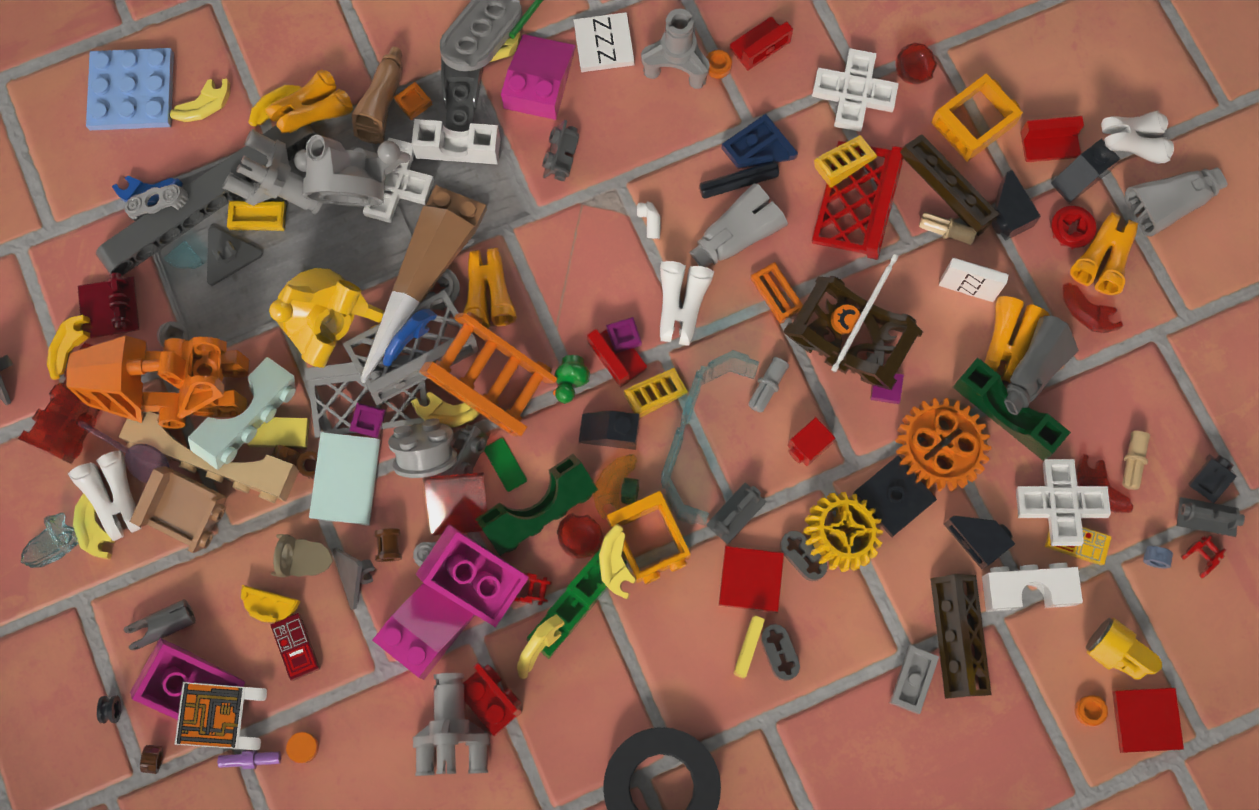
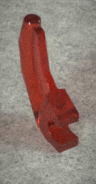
M1065 283L1063 285V301L1071 315L1089 330L1098 333H1109L1123 327L1122 321L1117 323L1109 321L1108 317L1117 312L1116 307L1098 306L1090 303L1077 285H1072V283Z
M1083 454L1080 457L1077 468L1080 486H1108L1110 510L1114 513H1131L1133 504L1130 503V498L1111 487L1107 479L1105 462L1098 460L1095 469L1090 468L1087 464L1089 455Z

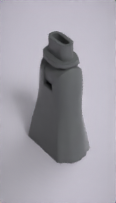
M1044 316L1038 320L1030 346L1023 359L1015 368L1010 378L1011 383L1008 384V396L1004 403L1008 411L1013 415H1018L1022 407H1028L1030 402L1041 393L1048 381L1079 351L1068 323L1060 318Z

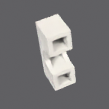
M414 119L411 146L417 159L498 165L501 138L498 125L470 123L468 131L458 132L444 127L442 121Z
M1067 563L1049 564L1050 569H1038V565L1035 564L1020 566V571H1009L1007 566L990 568V573L982 576L986 612L1017 610L1023 607L1022 591L1027 585L1034 586L1040 590L1044 598L1045 608L1079 605L1083 603L1078 567H1068Z

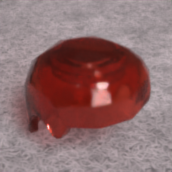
M914 42L904 46L899 51L895 67L897 75L905 83L918 85L926 83L934 77L933 73L937 67V62L934 59L933 52L925 44Z
M568 514L560 521L557 529L559 546L570 557L576 559L589 558L601 548L603 540L601 527L589 515Z

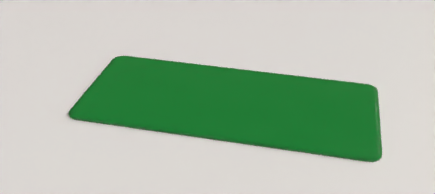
M500 438L486 446L484 452L507 492L527 482L524 473L504 438Z

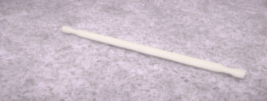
M893 254L890 264L886 267L842 348L838 360L831 369L833 372H837L840 362L844 359L890 274L893 264L897 261L898 255Z

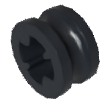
M117 695L109 699L107 696H101L97 703V719L99 723H106L108 720L111 723H117L121 716L120 697Z

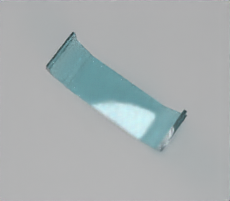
M732 350L710 361L708 366H701L694 377L681 416V427H677L661 474L662 489L666 490L665 495L677 519L690 524L698 523L706 526L709 516L708 512L684 505L670 478L700 389L703 384L728 372L755 379L759 361L750 359L746 354Z

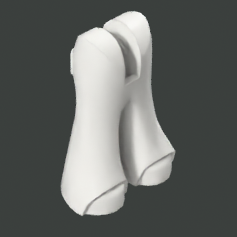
M1154 111L1140 117L1111 116L1102 120V132L1111 134L1104 139L1105 146L1109 150L1131 152L1156 164L1170 161L1174 151V144L1167 137H1159L1166 133L1165 130L1168 126V119L1164 114Z
M661 261L660 276L663 301L660 320V341L671 342L675 329L674 322L681 321L679 344L689 346L694 335L699 309L713 279L714 271L703 266H690L687 275L684 303L682 309H680L679 299L686 265L674 261Z
M122 450L109 452L96 460L110 486L113 502L107 493L96 464L92 462L82 464L68 473L73 483L85 494L94 507L106 533L113 541L124 537L121 524L116 516L119 513L122 514L123 520L131 533L142 529V527H138L130 522L136 505L128 484L126 461Z

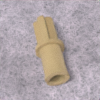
M927 212L922 215L919 222L920 228L943 235V239L949 237L968 245L973 243L977 233L972 227L954 222V218L950 217L948 220Z
M1143 431L1131 432L1128 454L1124 456L1126 465L1122 485L1127 489L1138 490L1140 488L1144 465L1148 464L1146 453L1150 439L1149 433Z

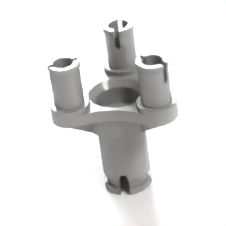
M685 9L671 11L666 18V28L662 39L642 50L641 61L644 66V75L647 78H657L661 72L660 67H673L690 75L689 84L691 87L700 89L703 87L702 84H706V76L709 73L710 64L697 45L695 36L696 22L689 11Z
M252 129L244 145L266 155L268 159L266 166L244 155L241 162L251 169L239 164L236 172L257 181V183L251 184L230 172L222 188L244 198V202L252 206L279 196L316 214L323 203L306 199L302 195L304 178L291 172L286 143L278 139L274 141Z
M464 673L434 674V680H436V685H434V721H429V725L413 737V748H416L415 776L435 775L434 747H437L436 774H446V761L447 774H456L455 745H458V743H466V746H469L468 774L488 773L487 745H490V734L465 719L464 684H462Z

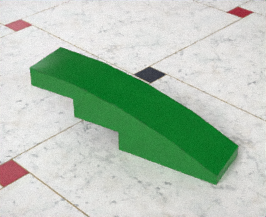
M600 550L567 586L566 591L548 610L546 616L526 639L529 642L536 629L546 620L557 614L564 621V626L558 629L562 633L561 636L550 647L545 646L541 651L548 659L551 658L608 589L601 579Z

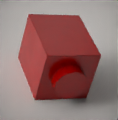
M815 417L790 439L787 445L790 448L788 452L799 464L803 462L808 466L828 449L836 438Z

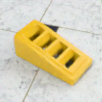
M859 135L822 154L814 160V165L818 173L829 187L832 188L877 158V155L863 137ZM860 146L866 155L861 157L854 148ZM850 152L856 160L851 161L846 154ZM842 158L846 165L842 166L838 159ZM832 163L836 167L834 171L829 167Z
M675 368L624 390L627 402L633 413L639 414V419L688 393ZM671 378L677 391H671L666 382L667 379ZM661 383L667 394L663 397L656 386ZM651 388L656 397L654 401L651 400L646 391ZM640 393L642 394L645 402L647 403L643 406L641 405L639 399L636 396Z

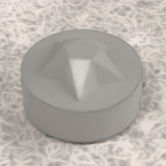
M166 322L159 327L157 340L164 347V342L167 339L180 338L188 340V332L179 322Z

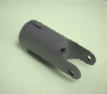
M183 599L124 628L125 633H133L148 627L144 637L131 643L129 649H141L158 641L160 638H165L195 624L196 619L191 606Z

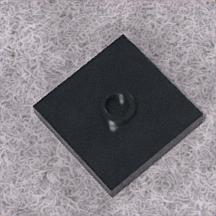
M896 456L853 493L857 494L860 502L867 500L866 508L868 510L871 508L876 509L872 516L875 519H882L880 525L891 537L895 536L937 500L921 481L915 482L917 476L914 473L906 474L909 467L907 465H900L902 459L899 456Z

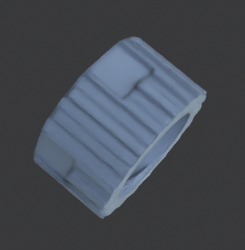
M1148 546L1143 562L1155 568H1171L1173 552L1158 546Z

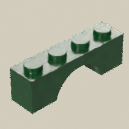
M978 357L953 386L956 391L1043 461L1050 457L1071 433L1048 413H1040L1029 407H1022L1018 415L1011 414L1004 403L1008 393L1001 380V376Z
M574 454L549 469L550 482L548 490L544 497L535 505L525 509H512L498 503L476 518L477 523L500 556L515 550L520 542L529 536L537 535L543 530L545 525L553 520L564 517L569 509L578 503L586 502L598 490L582 462Z

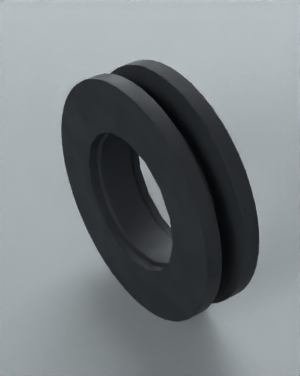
M657 727L634 734L617 748L606 768L603 792L607 810H639L633 803L630 792L631 777L640 763L656 755L672 756L683 762L690 771L694 787L692 799L686 810L718 809L721 782L717 765L710 752L700 741L681 730Z

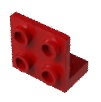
M477 663L473 666L476 672L462 683L464 684V700L491 734L496 736L522 713L518 708L522 702L508 687L505 690L502 689L498 684L502 681V678L489 664L484 667Z

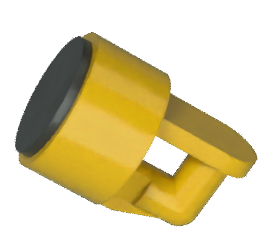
M1108 618L1104 621L1086 645V653L1105 668L1110 670L1114 667L1137 680L1147 674H1156L1162 669L1160 657L1136 639L1137 634L1116 618Z

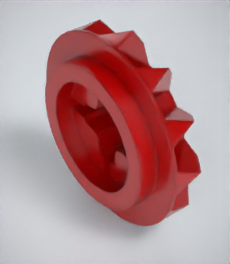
M1079 206L1061 208L1053 216L1050 225L1053 238H1056L1061 246L1071 247L1072 250L1079 247L1084 248L1093 240L1096 234L1094 217L1089 211ZM1078 220L1077 231L1068 235L1069 226L1067 225H1071Z

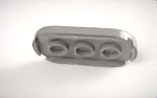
M471 0L440 40L441 58L444 63L459 71H474L486 66L510 37L509 33L522 18L520 1Z

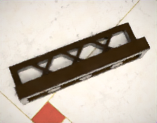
M923 134L903 147L900 153L904 156V160L969 227H972L977 232V236L984 233L999 213Z
M952 574L930 578L945 699L992 695L976 575ZM963 582H966L967 597L964 594ZM967 614L971 617V626L968 624ZM971 644L974 646L975 656L972 655ZM975 675L978 676L980 689L976 690Z

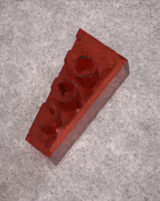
M84 342L79 350L93 345ZM66 368L64 371L65 381L54 385L49 393V404L45 410L38 409L32 417L36 423L29 432L23 430L18 439L45 454L72 464L74 459L81 454L83 442L87 434L94 429L97 421L96 417L100 409L87 406L67 387Z

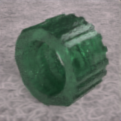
M624 478L621 489V503L632 504L637 501L640 485L639 479Z

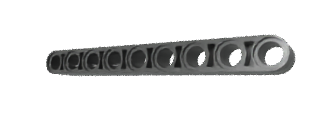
M310 124L292 133H281L275 125L262 135L274 141L278 139L286 143L288 161H290L298 151L306 150L308 140L313 135H317V133ZM249 146L243 147L183 188L189 196L186 201L187 203L183 204L182 208L180 207L177 210L170 206L154 214H145L99 246L96 250L97 257L110 274L120 273L123 276L228 204L229 201L238 197V195L222 188L230 172L251 184L257 183V181L236 172L239 164L251 169L242 164L241 159L244 155L263 166L267 164V156Z

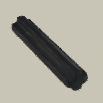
M772 161L699 184V190L702 198L706 199L753 185L754 183L776 178L779 176V168L777 163Z

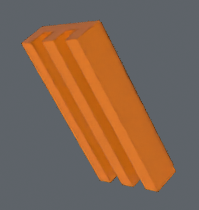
M775 262L751 275L750 279L780 324L800 312L803 304ZM770 271H772L795 307L791 308L768 274ZM760 277H763L785 313H782Z

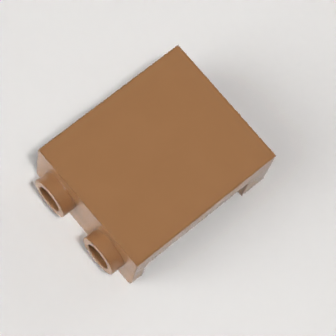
M167 466L155 468L150 475L130 522L138 527L149 525L189 545L188 551L195 553L206 549L211 543L214 533L211 531L215 522H219L225 513L226 507L223 505L227 497Z

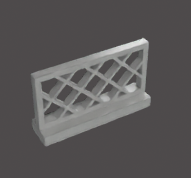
M445 290L421 302L413 313L415 314L422 309L432 310L433 306L444 301L447 306L445 316L437 315L435 320H431L442 323L439 334L427 332L415 340L413 348L404 347L401 352L410 354L408 362L403 365L392 363L390 367H387L380 361L377 366L384 367L382 376L373 381H370L368 378L365 382L376 405L428 379L419 372L425 362L435 363L437 360L440 361L454 338L444 336L447 324L458 326L460 329L463 326L455 319L450 318L451 314L454 318L458 311ZM380 324L342 343L360 376L364 369L360 362L366 364L368 357L355 355L352 348L362 343L369 344L372 348ZM473 333L452 365L479 351ZM422 338L436 341L434 348L430 351L418 350Z
M410 355L398 356L393 364L403 365L407 363ZM353 362L327 365L325 368H305L306 380H308L315 438H320L321 432L342 435L356 433L349 431L351 424L346 419L354 410L356 404L368 392V388L365 383L362 384L361 376ZM376 366L369 376L370 381L382 376L384 367ZM425 380L419 383L412 394L407 390L403 391L409 397L400 409L387 400L375 407L380 409L386 403L397 412L390 422L383 423L382 429L405 425L411 426L424 422L422 418H409L403 411L412 399L417 398L415 396L419 390L421 401L418 399L419 404L424 407L428 406ZM357 381L365 387L355 401L342 392L348 383ZM342 383L339 389L333 384ZM329 385L336 391L327 404L318 399L316 386ZM339 395H342L352 403L342 417L330 408ZM318 404L324 407L320 413ZM326 411H329L339 419L332 430L321 431L320 419ZM400 415L406 419L396 421ZM344 423L348 428H340V426Z

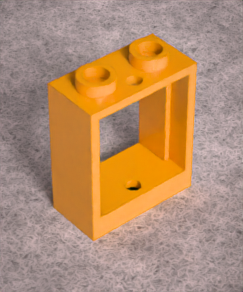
M986 73L939 108L931 123L968 162L1018 123L1023 112L1019 104L1004 93L999 82L992 79ZM981 91L1005 118L980 138L976 139L952 112Z
M661 491L607 515V521L612 529L615 525L623 526L653 511L659 510L679 551L678 554L640 571L626 539L624 541L622 553L628 562L632 574L637 579L636 583L643 581L645 585L661 577L659 573L670 568L671 572L685 567L688 565L686 560L690 559L691 556Z

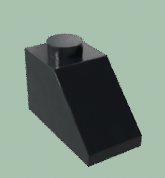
M1101 138L1078 156L1051 184L1070 204L1109 174L1120 158L1114 151L1109 150L1105 146V141Z
M1013 170L1008 171L1000 183L994 209L999 215L992 222L996 233L1001 234L1005 241L1034 227L1041 217Z
M618 411L582 414L579 443L636 450L639 414Z
M952 516L944 523L945 527L981 569L989 566L1015 545L1010 530L1003 524L999 525L995 520Z

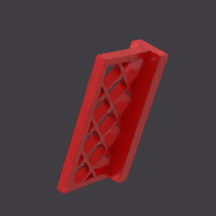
M838 141L837 147L846 142ZM860 146L854 148L861 157L862 154H865ZM870 146L878 157L885 158L882 166L872 170L869 164H866L864 167L868 174L858 180H855L851 174L848 178L852 183L840 191L836 185L832 188L828 184L826 185L812 237V244L867 254V258L879 259L904 161V156L900 153L903 148L892 146V150ZM839 158V163L844 166V162ZM833 163L831 166L832 171L836 170V167L833 165ZM873 178L878 186L877 190L866 196L860 185ZM856 188L862 199L849 206L843 195ZM839 198L845 209L832 216L828 210V204ZM866 203L871 210V214L860 221L853 210ZM849 213L856 224L843 231L836 220ZM831 223L839 233L832 238L820 237L821 230ZM860 229L865 236L863 245L851 243L847 235Z

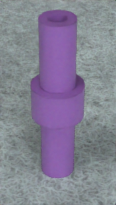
M256 750L242 751V754L219 755L217 763L219 768L242 766V769H256L257 765L280 764L281 752L257 753Z

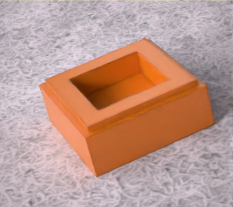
M416 82L394 96L395 102L410 120H413L433 105L431 99Z

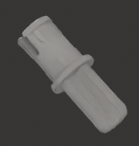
M778 357L772 359L765 375L758 379L759 385L748 403L751 409L762 413L773 393L778 392V384L789 368V364Z

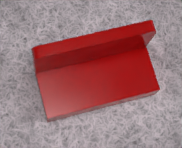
M769 17L730 43V50L748 71L789 44L793 28L787 21L779 25L773 17Z
M1083 116L1027 120L1020 132L1025 161L1071 159L1080 156L1081 150L1078 134L1084 127Z
M595 329L587 334L588 344L620 388L647 370V365L634 348L614 353L607 329L601 333Z

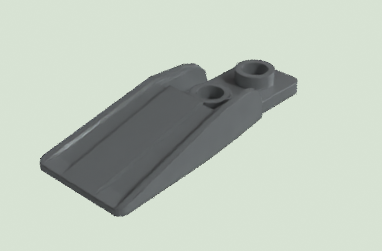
M441 58L442 93L445 109H447L446 128L458 132L468 131L470 123H474V109L477 108L482 68L474 71H459L446 65Z

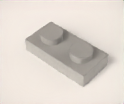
M909 646L889 703L920 714L939 656L914 646Z

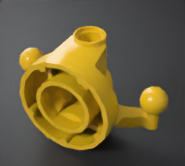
M313 268L296 275L287 282L278 295V299L273 301L269 308L271 318L277 321L284 333L294 343L302 354L301 358L308 364L318 368H325L337 341L346 335L355 315L368 318L380 324L385 311L368 304L361 294L362 290L358 286L346 281L340 274L331 269Z

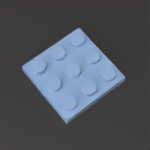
M172 49L90 51L86 127L90 131L171 127L172 118L170 117V111L172 110L174 52Z

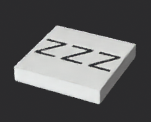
M627 12L573 19L581 72L634 65Z
M952 258L941 276L939 286L993 302L1007 284L1009 275L964 260Z

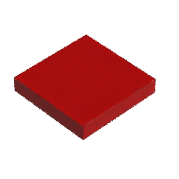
M725 546L718 606L778 613L784 553Z
M1176 688L1112 691L1120 753L1184 750Z

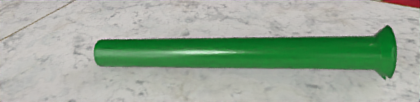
M535 0L509 33L512 39L516 37L543 0Z

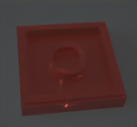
M484 472L425 477L424 485L431 536L442 535L449 524L462 533L483 531L476 518L488 511Z

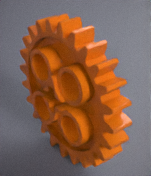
M936 398L930 401V405L922 401L919 409L914 406L909 411L910 415L906 414L903 417L902 421L904 424L897 428V431L903 435H899L895 442L903 446L896 450V454L905 455L900 465L909 464L910 468L906 474L910 475L916 472L918 475L915 482L918 483L923 478L926 479V488L928 489L934 483L937 484V489L940 492L945 488L946 484L950 491L956 489L957 484L964 488L968 481L973 482L978 478L976 473L981 474L985 470L981 464H986L990 460L988 456L984 455L992 448L984 444L990 438V435L981 433L986 424L977 425L976 420L980 415L976 414L972 417L968 415L970 406H967L964 410L959 409L960 401L958 400L953 406L949 405L948 398H945L941 405H939ZM938 420L947 422L949 430L940 427ZM955 430H962L961 434L940 449L929 460L924 459L926 454L931 452L939 443H942ZM917 437L926 439L928 447L921 446L917 441ZM958 442H964L968 446L969 452L962 451L958 446ZM937 459L944 460L947 463L948 469L939 467Z

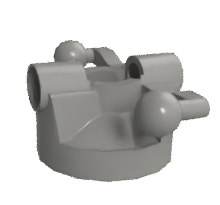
M313 135L307 142L306 150L298 151L293 161L298 170L306 172V177L303 179L302 194L306 199L325 204L361 207L376 206L384 203L386 175L395 170L401 163L409 162L410 155L400 151L399 146L393 141L381 143L376 153L363 148H356L353 151L345 150L337 140L321 135Z

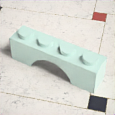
M268 357L248 376L249 388L253 395L250 406L240 415L230 419L207 417L188 437L190 450L217 470L224 464H229L237 455V450L244 443H249L255 437L257 429L264 422L268 423L275 416L277 408L283 402L287 403L295 394L294 375Z

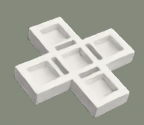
M850 48L845 72L818 68L812 97L839 102L834 127L861 132L866 107L893 112L899 83L872 78L877 53Z
M389 137L388 141L396 143L400 151L409 153L410 160L407 163H401L395 170L386 175L384 203L376 206H365L363 214L366 217L391 223L400 198L426 205L434 178L431 175L410 170L415 155L411 143Z
M1045 459L1043 462L1045 486H1018L1016 489L1018 518H1048L1051 546H1082L1084 539L1081 518H1109L1111 515L1108 486H1077L1074 459Z

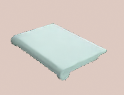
M320 433L309 513L310 519L370 525L380 439Z

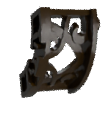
M818 276L815 280V287L794 322L788 323L784 333L807 352L811 353L812 350L819 352V355L827 357L825 363L833 367L841 352L842 337L832 327V313L842 305H852L861 314L868 301L850 291L838 277ZM826 292L837 300V303L834 305L830 304L828 299L826 300V310L829 314H825L818 306ZM873 304L864 320L873 344H859L849 349L844 359L840 362L838 370L845 374L848 370H851L854 374L855 372L858 373L863 382L892 390L897 381L894 378L914 341L917 337H921L923 331L916 325L917 321L912 316L904 313L899 315ZM815 311L816 315L819 318L807 326L808 321L810 320L812 314ZM827 327L835 337L833 342H828L824 339L825 335L830 334L826 329ZM890 330L903 333L896 346H884V343H891L897 338V336L889 335L888 332ZM861 351L874 352V354L867 352L868 358L866 360L860 359L857 356ZM884 353L891 354L883 367Z

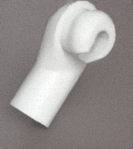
M649 201L647 203H638L637 216L647 217L646 238L660 239L661 217L654 204Z

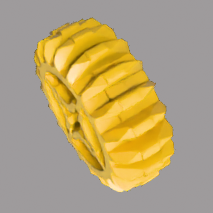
M841 492L838 496L835 493H830L827 499L825 497L820 498L817 501V505H813L809 509L811 515H808L804 521L810 526L804 528L803 533L811 536L805 543L806 545L813 544L815 547L811 551V555L814 556L818 553L821 555L819 564L829 561V570H834L839 566L841 572H846L849 568L852 571H856L860 568V565H868L870 558L872 559L877 556L878 552L876 549L881 547L883 543L877 537L883 535L884 531L876 528V525L880 524L882 519L873 518L872 515L876 509L871 508L868 510L866 508L867 500H862L858 503L857 494H852L848 498L846 492ZM836 511L833 523L824 526L828 512ZM857 538H862L859 550L856 553H851L853 541Z

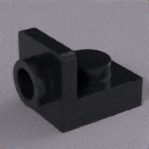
M1209 454L1205 458L1207 462L1188 485L1212 503H1215L1237 475L1231 470L1234 466L1231 462L1221 455L1214 458Z

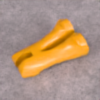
M321 69L316 72L305 86L293 94L274 102L265 111L272 121L277 122L276 126L281 133H292L313 122L349 115L353 110L349 95L344 90H336L332 74L327 70Z
M1113 212L1104 220L1086 252L1075 261L1070 269V274L1075 281L1085 286H1090L1094 282L1104 255L1108 249H1111L1112 251L1095 285L1096 291L1107 295H1117L1123 291L1125 285V266L1138 229V223L1129 219L1122 231H1118L1117 227L1121 216Z
M487 249L488 265H483L480 250L470 251L468 258V299L463 313H474L483 320V326L486 328L490 327L486 296V284H489L491 320L493 324L499 327L514 323L517 319L516 310L506 287L499 249Z
M1000 296L997 298L995 305V327L985 363L996 372L1001 363L1000 361H1006L1001 380L1011 383L1010 378L1030 346L1039 318L1050 316V314L1045 309L1036 305H1027L1012 345H1009L1024 302L1017 298Z

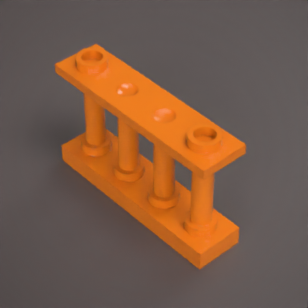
M464 312L456 314L453 319L463 325L441 360H437L435 363L425 362L419 372L510 435L522 437L527 429V426L520 422L522 419L520 415L542 381L544 383H555L558 378L551 374L552 369L548 365L540 361L534 362L483 326V320L474 313L468 312L466 314ZM473 332L486 341L464 378L460 377L457 379L450 374L452 370L450 366ZM495 349L509 357V360L488 393L481 395L473 390L475 388L474 382ZM520 365L530 372L532 376L510 410L507 409L505 412L497 406L499 403L497 399Z

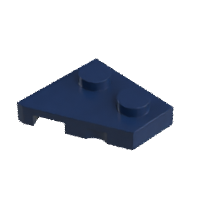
M764 114L722 143L721 149L738 169L759 166L772 161L776 163L790 161L798 156V152L767 114Z

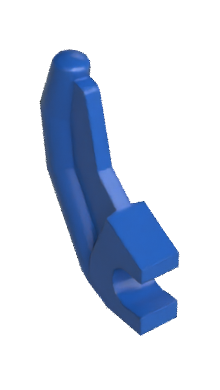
M128 175L125 177L129 183L127 189L121 190L117 184L113 185L112 188L124 202H127L132 196L144 193L151 188H161L172 184L182 187L183 183L178 178H168L152 185L143 183ZM159 195L151 196L147 203L148 206L156 205L159 201Z
M422 309L413 314L394 335L386 348L382 361L383 365L390 367L409 341L413 338L418 339L426 334L430 329L426 326L430 320H435L437 315L430 309Z

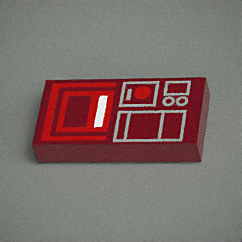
M297 613L270 624L290 681L320 670L301 614Z

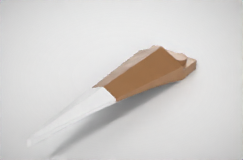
M435 185L426 205L423 206L363 369L361 375L362 384L367 381L384 356L385 350L394 335L410 319L435 283L476 233L487 211L486 204Z

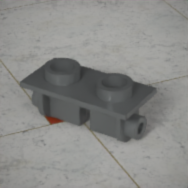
M564 120L557 127H553L550 133L549 142L552 144L550 152L545 154L542 162V167L545 168L543 178L548 177L551 173L555 174L554 178L559 181H565L566 177H569L573 158L564 153H575L579 134L576 127L568 126L566 128L567 120Z
M466 425L465 429H461L453 445L454 449L460 451L459 455H457V462L450 469L442 472L440 477L448 481L452 480L463 488L466 481L471 477L480 454L485 450L489 436L477 426Z
M744 483L711 518L706 526L728 545L767 501L760 496L761 492L755 486L750 487L747 483Z
M1183 497L1179 498L1176 526L1236 537L1237 526H1243L1245 516L1240 514L1239 508Z

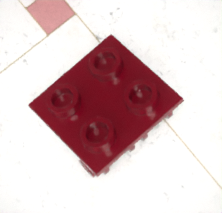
M112 273L107 281L78 286L80 315L90 318V323L83 324L81 330L90 333V338L140 330L134 276L122 278V274Z

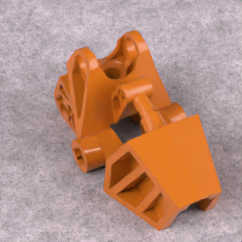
M125 335L70 353L67 364V387L87 406L142 423L143 412H159L158 424L160 426L178 429L185 427L186 416L190 414L206 417L233 418L243 413L247 409V399L235 390L224 391L222 380L223 377L241 378L248 376L250 360L238 350L226 351L227 342L218 338L193 337L189 341L171 338L165 340L164 351H148L145 340ZM158 371V375L180 389L179 393L143 392L141 375H145L147 372Z

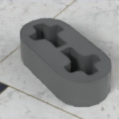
M790 531L786 533L780 543V549L784 556L806 580L818 581L827 572V562L820 564L818 568L820 574L816 572L809 574L807 572L809 565L804 558L807 557L814 563L816 561L819 562L821 555L819 553L814 556L811 555V551L815 547L805 544L807 538L801 532ZM790 538L793 541L796 539L800 540L801 543L798 547L803 552L802 556L795 549L791 551L787 549L789 545L787 539Z
M774 624L766 627L761 635V644L772 672L779 680H791L799 673L800 664L786 629L781 625ZM774 630L775 634L781 633L783 637L779 641L781 651L777 652L775 644L767 642V638L770 637V631ZM780 654L784 655L786 662H792L794 665L790 669V675H786L785 671L779 672L778 667L782 664L779 657Z

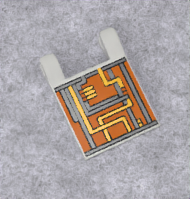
M183 682L174 745L259 750L261 747L260 738L240 737L244 700H266L267 689Z

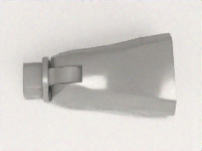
M1218 167L1212 170L1203 169L1201 171L1186 172L1166 179L1128 187L1125 192V202L1133 215L1141 213L1136 219L1143 234L1151 237L1169 227L1183 216L1205 205L1212 197L1219 193L1220 189L1227 187L1228 183Z
M754 183L705 231L702 239L697 241L698 246L689 253L699 266L707 267L711 263L715 265L718 263V260L728 259L753 243L788 225L787 219L773 201L769 203L770 198L761 186Z

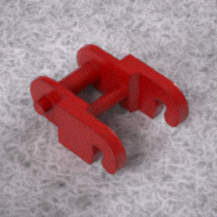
M1204 535L1201 537L1202 542H1195L1186 550V553L1181 555V558L1184 560L1193 552L1198 551L1208 561L1206 563L1207 567L1204 569L1205 571L1199 574L1201 578L1207 576L1220 563L1219 557L1221 559L1225 557L1223 554L1226 549L1220 550L1211 541L1212 535L1208 537ZM1205 545L1215 553L1212 558L1202 549Z
M524 572L530 581L528 595L525 598H515L514 602L533 605V601H537L538 605L548 603V600L545 599L547 585H551L552 582L547 581V577H543V580L538 579L536 574ZM534 583L541 584L538 597L532 596Z

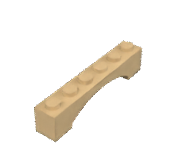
M143 412L142 423L127 418L121 430L119 438L127 442L126 448L143 454L145 449L154 453L153 458L168 464L172 459L180 462L179 468L191 473H196L197 469L206 472V478L218 483H222L223 479L233 482V488L245 493H249L250 489L260 492L258 497L275 503L277 499L284 502L287 501L299 473L294 464L267 454L264 460L245 463L230 462L217 470L180 444L167 428L158 424L159 414L153 412Z

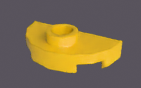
M242 585L241 600H243L245 609L251 617L261 622L275 623L291 616L301 602L293 598Z

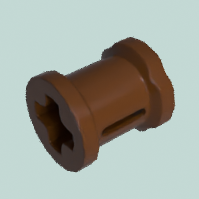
M400 529L375 530L374 535L377 537L378 555L375 556V561L393 562L402 560V554L399 553L398 548Z

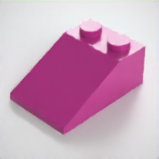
M523 34L507 70L502 88L501 98L504 109L557 120L576 45Z
M450 524L416 573L424 584L495 628L529 578Z
M423 583L388 619L372 641L418 678L424 680L475 615Z
M160 638L132 687L130 694L132 700L178 720L183 682L243 687L245 681L190 651Z

